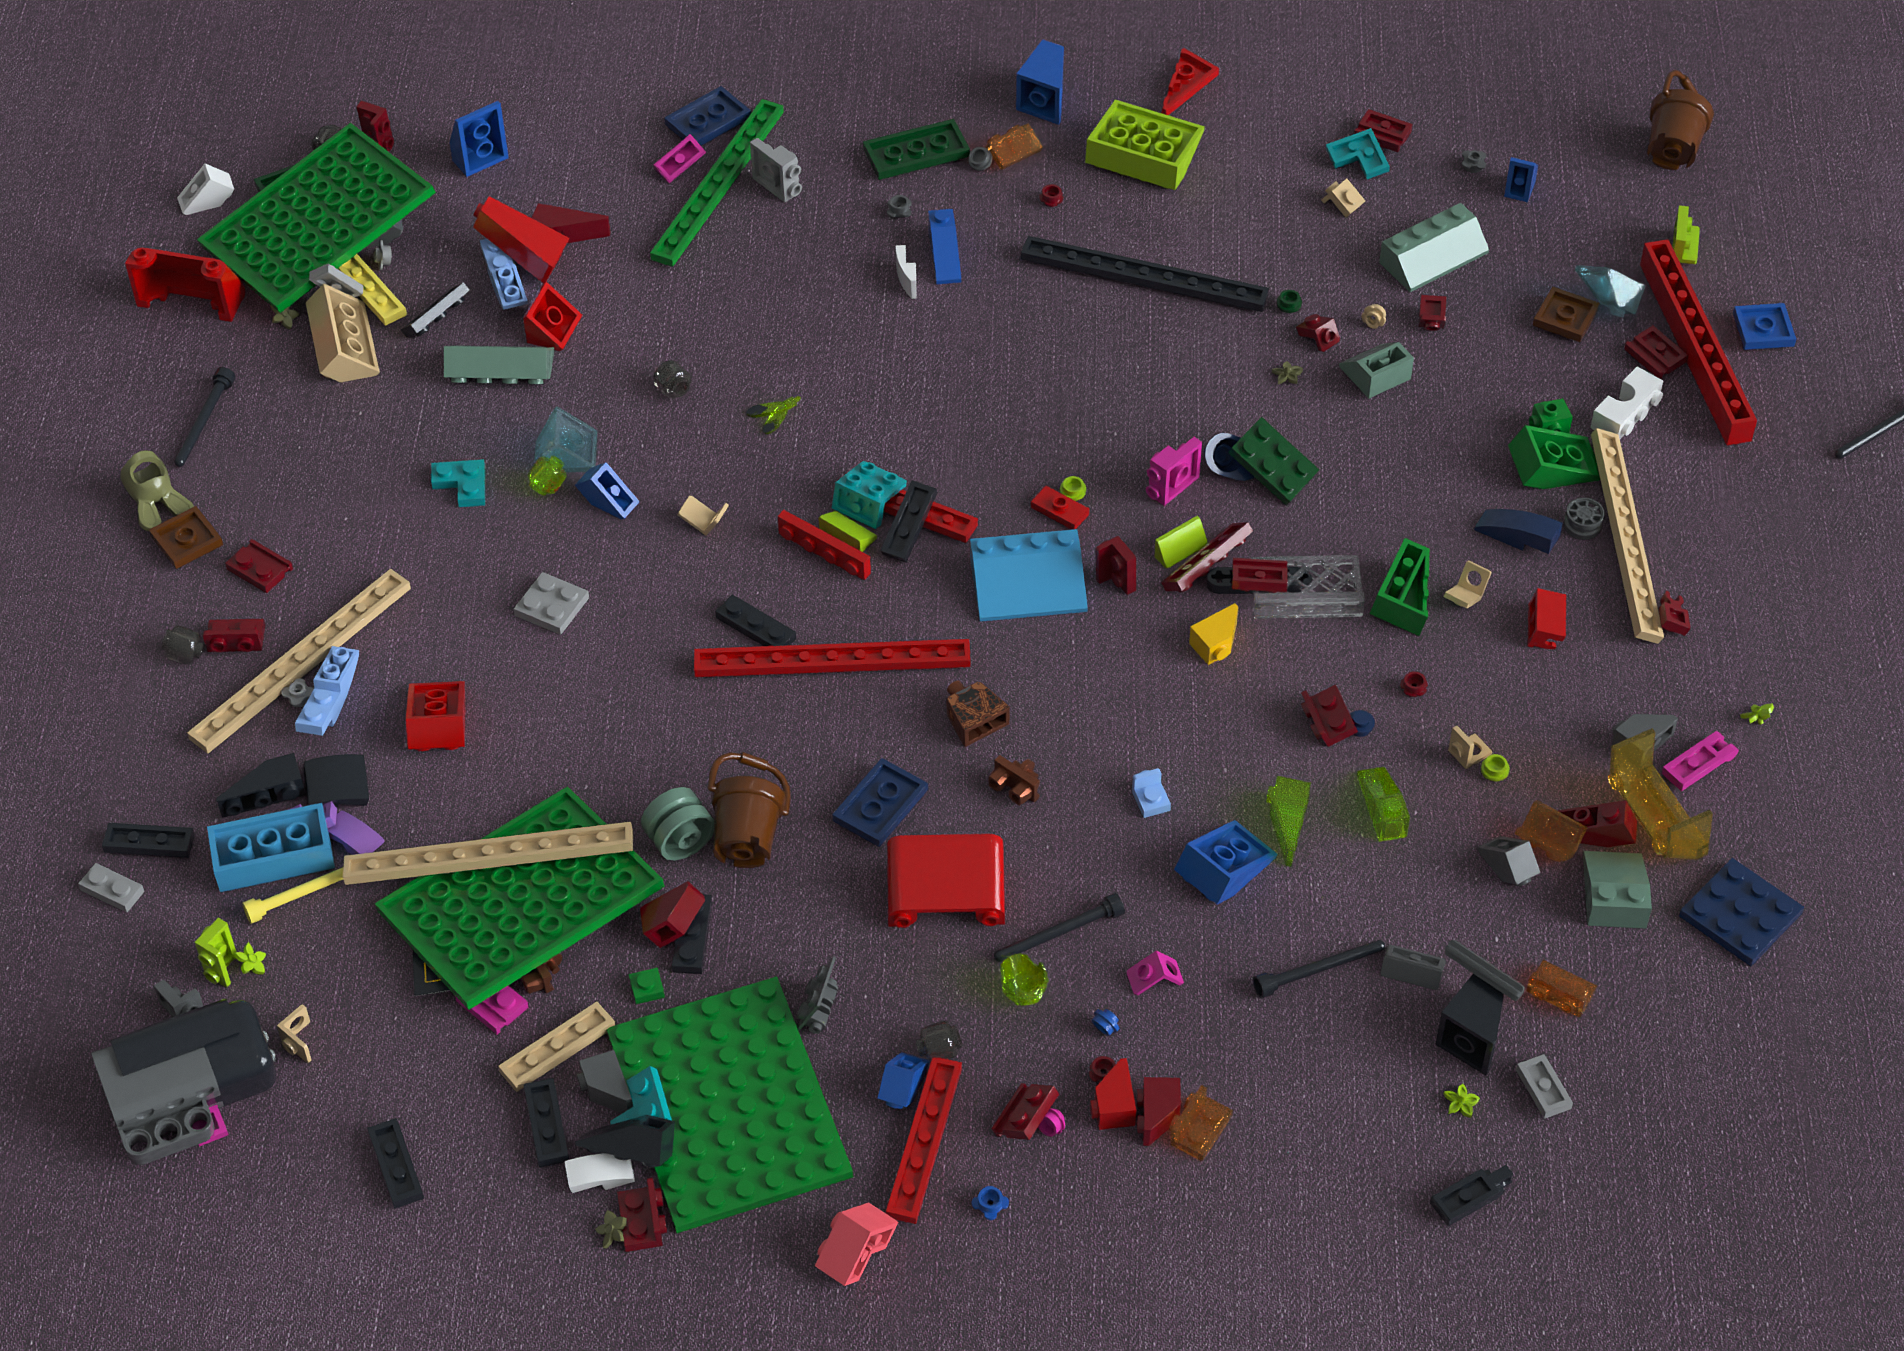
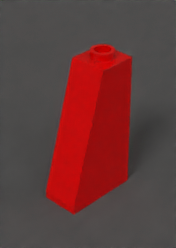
M490 196L484 204H478L473 214L477 218L473 226L474 229L543 283L547 282L569 241L567 236Z

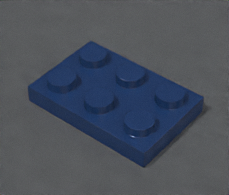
M720 86L664 117L665 125L682 140L691 134L702 146L746 121L751 114V110Z
M881 758L832 814L833 822L880 847L928 791V783Z

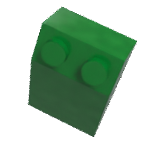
M1525 425L1508 444L1523 486L1549 489L1601 480L1596 457L1588 437Z

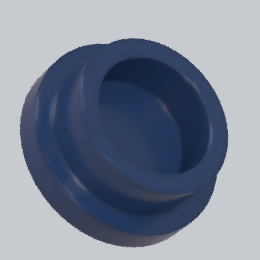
M1356 710L1350 713L1358 730L1353 735L1364 737L1374 729L1375 719L1369 712Z

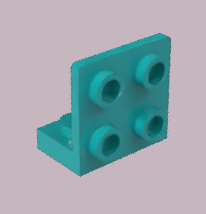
M862 461L835 482L832 509L877 529L882 525L885 503L906 487L907 480L898 477L894 473L885 471L873 463Z

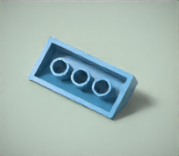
M322 803L207 826L213 871L220 892L335 868Z

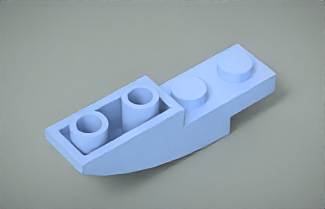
M488 239L480 240L487 271L503 310L528 304L512 258Z
M332 646L313 679L314 690L295 722L297 732L323 736L328 726H334L354 676L359 650Z

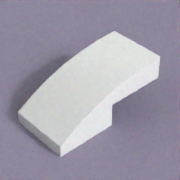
M896 245V269L899 281L911 299H916V263H906V245Z
M602 1153L565 1161L568 1184L572 1193L603 1185L604 1189L608 1190L635 1182L631 1159L619 1160L614 1155Z

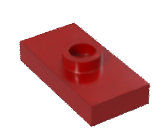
M1045 486L1031 501L1032 509L1072 530L1076 529L1089 516L1090 508L1048 486Z

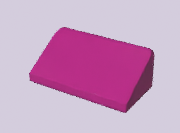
M689 134L653 165V168L670 184L706 154V151Z

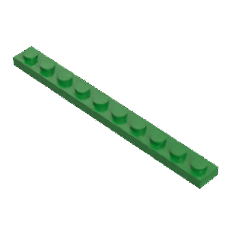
M761 99L650 252L651 260L671 267L676 264L751 159L750 142L756 138L764 141L784 113L783 105Z

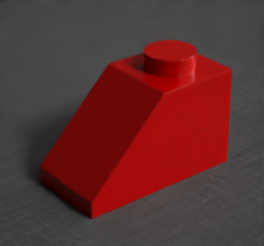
M1122 1058L1096 1086L1095 1100H1090L1092 1119L1097 1118L1099 1130L1135 1126L1136 1106L1127 1058Z

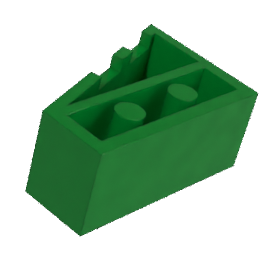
M1404 538L1369 614L1420 636L1428 618L1427 599L1429 590L1427 589V581L1429 577V548Z

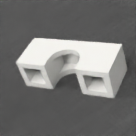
M1636 367L1622 382L1619 399L1622 401H1618L1608 395L1594 410L1590 428L1593 430L1599 428L1619 434V439L1624 435H1629L1638 420L1642 421L1652 406H1657L1663 397L1661 392L1663 380Z

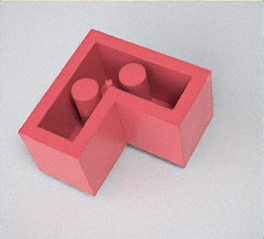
M869 1202L838 1212L831 1222L830 1227L832 1231L828 1239L824 1240L818 1249L817 1254L819 1258L815 1267L844 1286L859 1281L871 1254L886 1249L898 1221Z

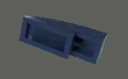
M1486 509L1475 525L1474 530L1522 551L1528 545L1549 554L1560 537L1563 523L1531 512L1512 509Z

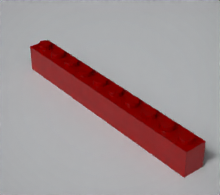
M1669 239L1644 243L1640 266L1680 349L1688 354L1687 364L1726 445L1751 442L1757 419Z

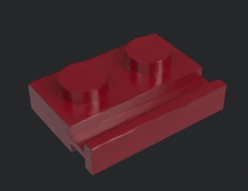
M1368 109L1359 122L1358 128L1354 130V134L1372 128L1380 147L1398 153L1400 147L1403 146L1412 132L1413 124Z
M1654 325L1635 336L1631 342L1627 341L1625 343L1624 350L1659 379L1665 373H1671L1688 360V354Z
M251 539L247 547L243 546L225 563L226 568L236 576L268 593L285 577V573L288 570L290 572L293 570L292 562Z
M1233 558L1232 589L1287 593V561Z
M1021 1083L991 1129L997 1137L1005 1135L1007 1138L1030 1140L1058 1097V1091L1051 1085L1031 1084L1028 1087L1025 1083Z

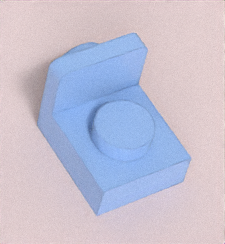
M1159 768L1144 770L1133 776L1132 793L1143 818L1171 810V803L1161 784V771Z

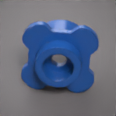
M986 1186L979 1192L978 1197L972 1199V1207L983 1212L987 1220L996 1219L997 1213L1009 1206L1008 1198L1003 1196L1001 1191L994 1186Z

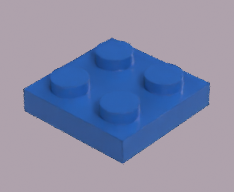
M1785 303L1734 306L1733 316L1744 350L1795 346L1796 336Z

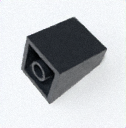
M1472 974L1442 1011L1435 1045L1487 1076L1490 1071L1497 1040L1504 994L1475 974Z

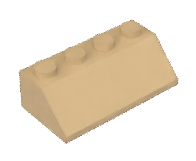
M323 283L306 302L320 374L338 382L377 376L380 371L365 303Z

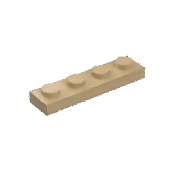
M595 1002L498 1066L499 1072L513 1089L518 1092L524 1088V1084L535 1081L606 1034L608 1028L615 1026V1021L598 1002Z

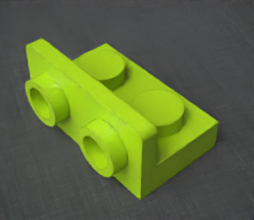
M1679 205L1674 225L1672 248L1680 263L1696 264L1700 228L1692 226V217H1688L1689 207Z

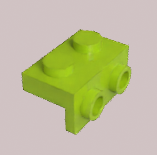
M217 918L212 925L207 926L203 930L201 936L195 941V945L199 954L198 959L204 969L203 975L213 984L219 983L227 988L231 981L226 968L235 959L233 955L237 952L228 923Z

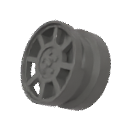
M1577 498L1571 501L1567 506L1564 520L1566 532L1580 540L1595 538L1602 528L1604 519L1603 507L1597 501L1590 498ZM1588 503H1590V504H1592V505H1594V506H1596V507L1588 506Z

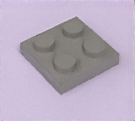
M542 572L515 606L514 615L561 635L589 599V592Z

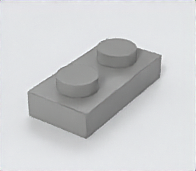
M329 263L310 271L309 280L319 287L324 283L353 297L363 294L362 284Z
M97 863L93 865L78 883L81 891L124 912H128L145 892L141 884Z
M1545 1054L1517 1064L1516 1071L1544 1119L1572 1108L1573 1102Z

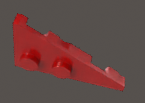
M1181 49L1180 59L1171 78L1168 94L1164 99L1161 113L1165 115L1171 114L1219 75V68L1187 49Z

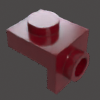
M1421 295L1418 327H1424L1428 331L1444 329L1447 296Z
M1313 314L1306 317L1303 323L1296 326L1298 335L1314 338L1318 350L1321 352L1340 342L1334 318Z

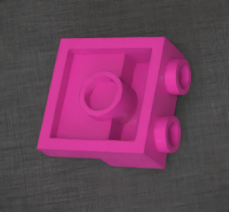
M1193 437L1187 443L1181 444L1177 450L1168 445L1161 452H1157L1152 456L1150 468L1147 469L1149 485L1146 487V493L1151 499L1165 506L1199 478L1202 442Z

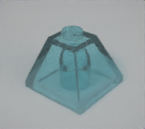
M1576 265L1575 271L1600 304L1610 308L1609 312L1620 317H1624L1625 314L1636 315L1645 285L1611 268Z
M557 406L552 411L536 440L534 461L555 473L587 472L596 465L598 430Z

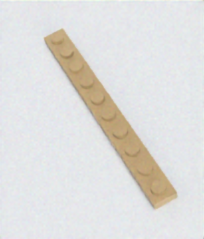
M1596 428L1592 432L1591 438L1635 638L1658 644L1664 638L1619 434Z
M389 569L187 732L189 740L206 753H210L280 696L283 688L289 687L296 679H301L323 661L332 646L340 647L411 589L410 582L392 569Z
M631 822L347 855L344 856L343 880L345 885L633 851V828Z

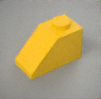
M1235 603L1190 626L1189 644L1208 665L1217 660H1223L1231 653L1238 615V606Z

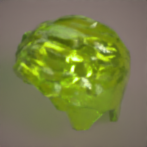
M1021 953L1004 959L1000 969L1003 993L1019 1006L1038 1003L1049 982L1044 964L1039 962V965H1036L1028 955Z

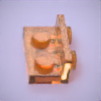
M1029 123L1021 127L1015 125L1002 136L999 134L992 136L987 140L988 144L985 147L992 153L994 160L1001 170L1040 152L1043 148Z
M1536 800L1533 802L1523 825L1516 829L1515 835L1521 837V840L1530 841L1532 848L1539 847L1546 851V856L1550 859L1561 862L1573 858L1588 827Z
M1543 960L1537 971L1532 972L1526 992L1539 1000H1545L1559 1007L1565 1013L1581 1017L1594 996L1597 985Z
M1203 1085L1200 1086L1196 1094L1190 1093L1184 1104L1185 1110L1181 1116L1175 1115L1169 1126V1131L1171 1132L1170 1145L1200 1161L1204 1160L1233 1115L1232 1109L1207 1097V1087Z

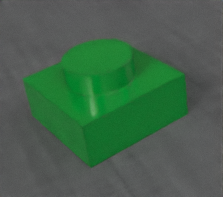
M658 967L629 974L636 1005L665 998Z

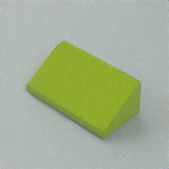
M837 511L819 517V529L861 552L877 539L876 534Z
M1193 517L1155 540L1154 557L1165 568H1170L1196 553L1207 544V538L1200 517Z

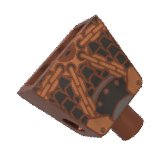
M957 680L948 686L947 692L950 696L946 699L947 716L964 747L1009 725L1010 707L983 683L976 682L965 688Z

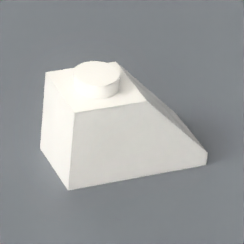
M204 164L177 199L182 213L189 215L220 207L232 195L234 187L229 173Z

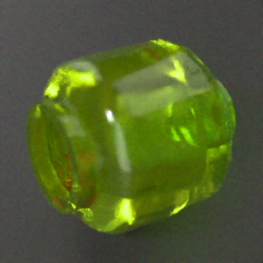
M551 455L550 458L545 456L539 457L528 472L529 486L544 496L547 493L555 494L567 477V473L563 468L564 462L554 455Z

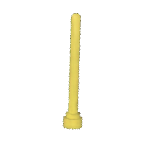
M343 867L261 901L260 898L257 900L252 898L242 902L244 912L250 924L262 920V916L267 914L266 911L343 880Z

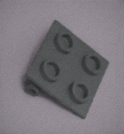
M834 956L826 966L823 964L820 966L816 977H811L806 986L805 994H808L807 1000L802 1002L796 1018L800 1019L797 1027L798 1031L806 1025L810 1027L809 1030L812 1033L819 1034L826 1027L831 1012L830 1008L833 1006V1001L838 991L836 980L829 978L836 959Z

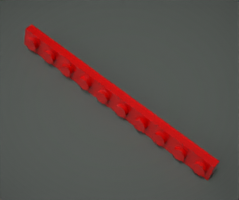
M969 639L694 649L695 677L971 667Z

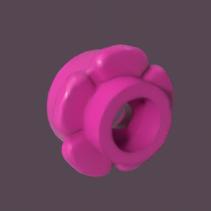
M1050 1108L1038 1128L1043 1134L1050 1137L1060 1134L1065 1129L1063 1114L1057 1109Z

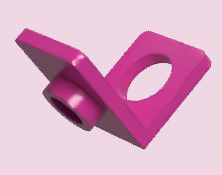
M1158 951L1153 952L1127 970V976L1133 993L1136 995H1140L1164 978L1179 986L1184 983L1176 960ZM1166 963L1171 967L1174 975L1169 971Z

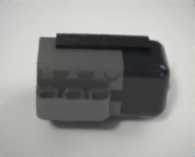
M223 999L110 1040L111 1046L91 1053L124 1148L131 1162L138 1165L147 1164L208 1141L215 1130L209 1107L217 1105L218 1108H222L265 1092L273 1087L277 1078L274 1065L276 1054L269 1048L267 1043L269 1036L266 1031L262 1030L256 1011L249 1002L237 1000L228 1003L227 999ZM198 1120H205L207 1122V1125L202 1129L196 1130L192 1128L194 1122ZM168 1131L177 1132V1136L172 1140L166 1141L162 1139V1136ZM138 1142L147 1143V1147L143 1151L135 1152L132 1150L133 1146Z

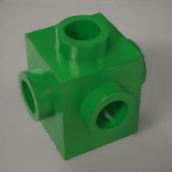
M1563 398L1544 401L1533 405L1532 415L1529 416V425L1570 433L1573 416Z

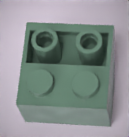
M1399 342L1385 343L1339 363V367L1369 399L1410 380L1414 357Z

